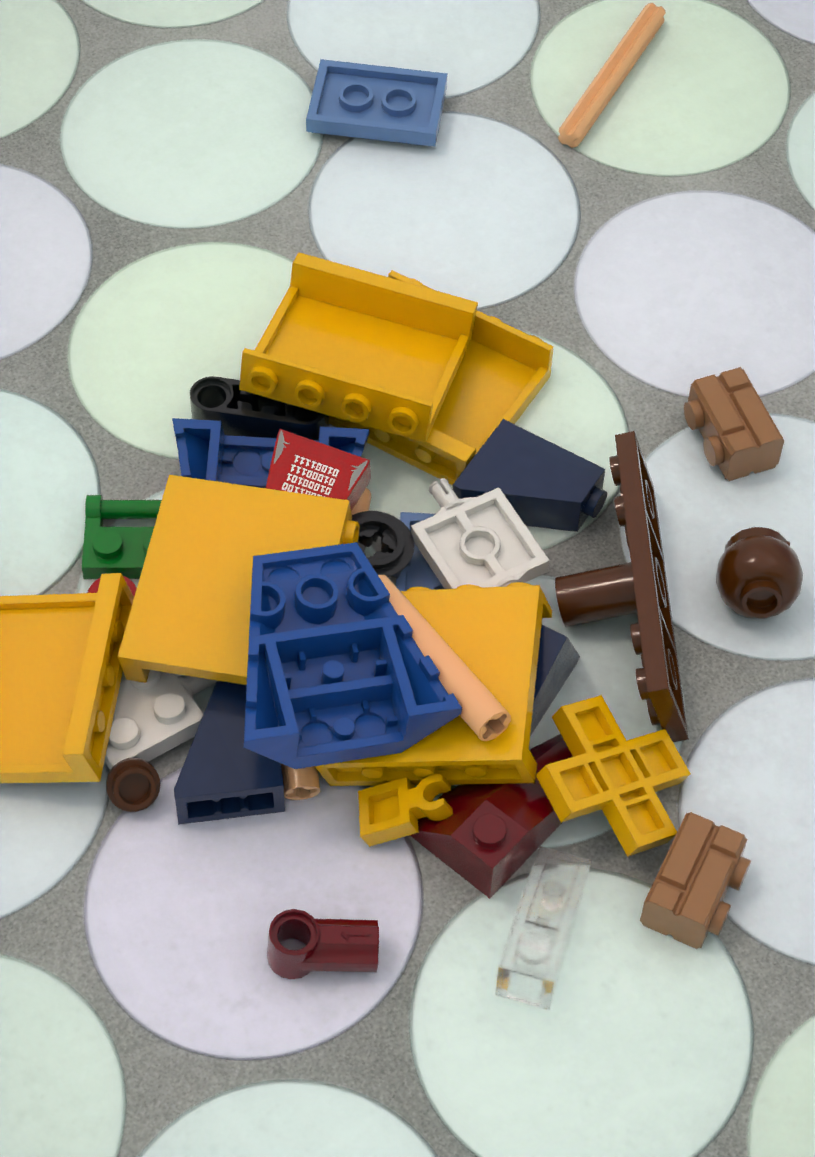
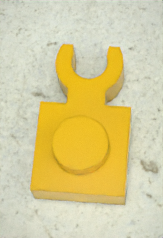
M432 774L422 779L416 787L408 777H403L359 790L360 837L370 847L419 833L418 819L427 817L433 821H441L450 817L453 814V809L444 798L433 801L438 794L451 791L450 783L442 774Z

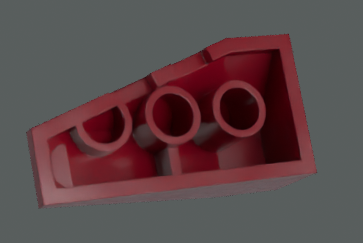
M561 734L530 749L537 762L536 774L545 765L573 757ZM536 777L535 783L461 784L451 789V791L443 793L438 798L446 800L452 807L453 814L441 821H433L427 817L418 819L419 833L409 836L490 899L562 823Z

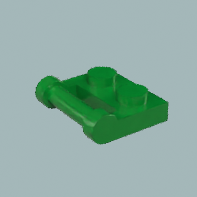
M87 495L85 501L86 519L82 556L83 579H99L101 574L121 573L122 576L129 579H140L154 527H103V519H157L162 500H103L102 495Z

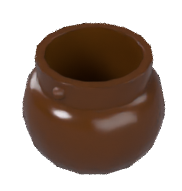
M763 527L741 530L732 536L725 545V550L719 559L716 573V584L724 603L739 615L759 619L776 616L789 609L800 594L803 580V572L798 556L790 547V542L779 532Z

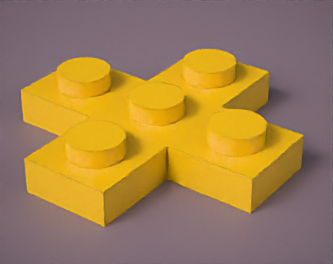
M602 695L561 706L552 716V719L573 757L545 765L536 774L560 822L562 823L602 809L627 857L661 846L673 839L677 834V830L655 792L682 783L691 773L666 729L626 740Z

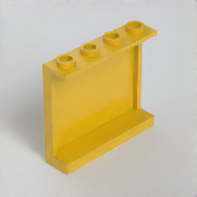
M298 252L292 264L290 287L255 350L244 348L242 352L239 390L426 443L472 339L478 302Z
M393 270L388 274L389 278L431 289L420 281L408 278ZM477 310L472 339L426 443L329 416V424L339 428L369 429L370 433L367 443L439 479L445 478L449 484L453 485L500 422L505 419L515 424L551 376L554 346L545 343L537 336L528 335L503 323L494 316H488Z
M169 475L117 656L126 680L147 683L149 672L153 670L247 685L253 556L358 543L360 526L358 521L352 520L350 501Z
M121 573L101 574L97 593L0 596V783L101 781L123 673L117 656L134 600V596Z
M515 582L506 587L482 588L466 584L458 586L456 589L431 590L426 587H411L407 591H401L509 712L511 721L506 730L495 739L482 741L459 715L402 753L315 766L329 786H376L403 777H408L414 785H418L422 779L432 774H442L450 784L535 783L537 762L529 750L541 624L542 618H552V609L540 585Z

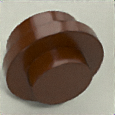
M127 758L115 764L109 771L106 779V791L111 802L116 807L128 812H137L146 809L156 800L160 791V778L156 769L146 760Z

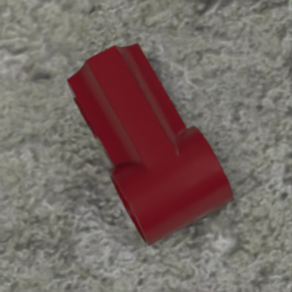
M291 909L276 915L270 924L267 947L268 965L274 973L282 978L298 979L309 974L311 971L377 972L379 953L378 920L314 919L312 915L305 911ZM287 939H297L306 946L299 950H290L280 943Z

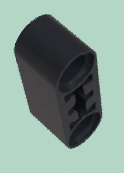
M210 376L198 380L190 389L192 419L221 421L224 435L277 438L279 429L311 440L319 441L320 426L329 427V415L239 390L240 380Z

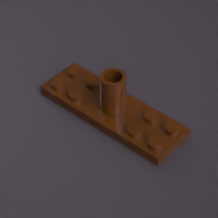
M635 431L615 435L617 455L609 457L615 486L620 485L621 496L614 497L619 525L620 527L625 526L631 562L556 577V597L565 627L634 613L638 614L639 623L630 624V631L636 655L641 654L643 668L636 669L639 694L642 700H647L648 713L652 725L661 724L662 729H666L671 740L678 742L689 740L655 489Z

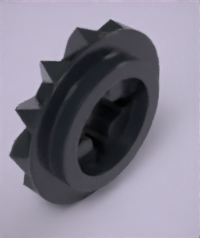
M364 511L352 515V520L359 522L358 545L364 554L366 547H370L373 542L382 537L381 552L377 551L374 556L367 557L376 573L398 579L402 570L406 566L411 565L414 553V540L408 527L398 518L384 512Z

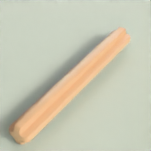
M649 3L643 8L559 128L560 135L558 140L562 145L567 144L569 147L575 148L582 142L664 23L663 16L666 12L662 6L657 7L654 3Z

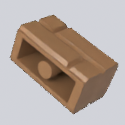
M739 367L721 372L717 377L714 374L694 380L690 387L688 402L684 404V415L688 426L692 430L698 429L704 439V453L711 466L718 465L728 481L748 476L753 471L756 474L775 468L779 464L784 439L744 369Z
M692 812L686 813L644 901L640 918L643 926L664 935L670 934L673 939L695 949L702 948L708 932L719 936L731 908V905L723 902V899L729 887L740 890L751 860L742 857L747 843L745 835L723 825L718 827L713 821Z

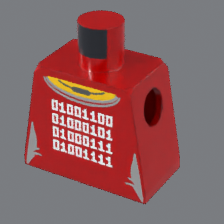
M279 429L265 488L349 500L352 511L371 479L370 460Z

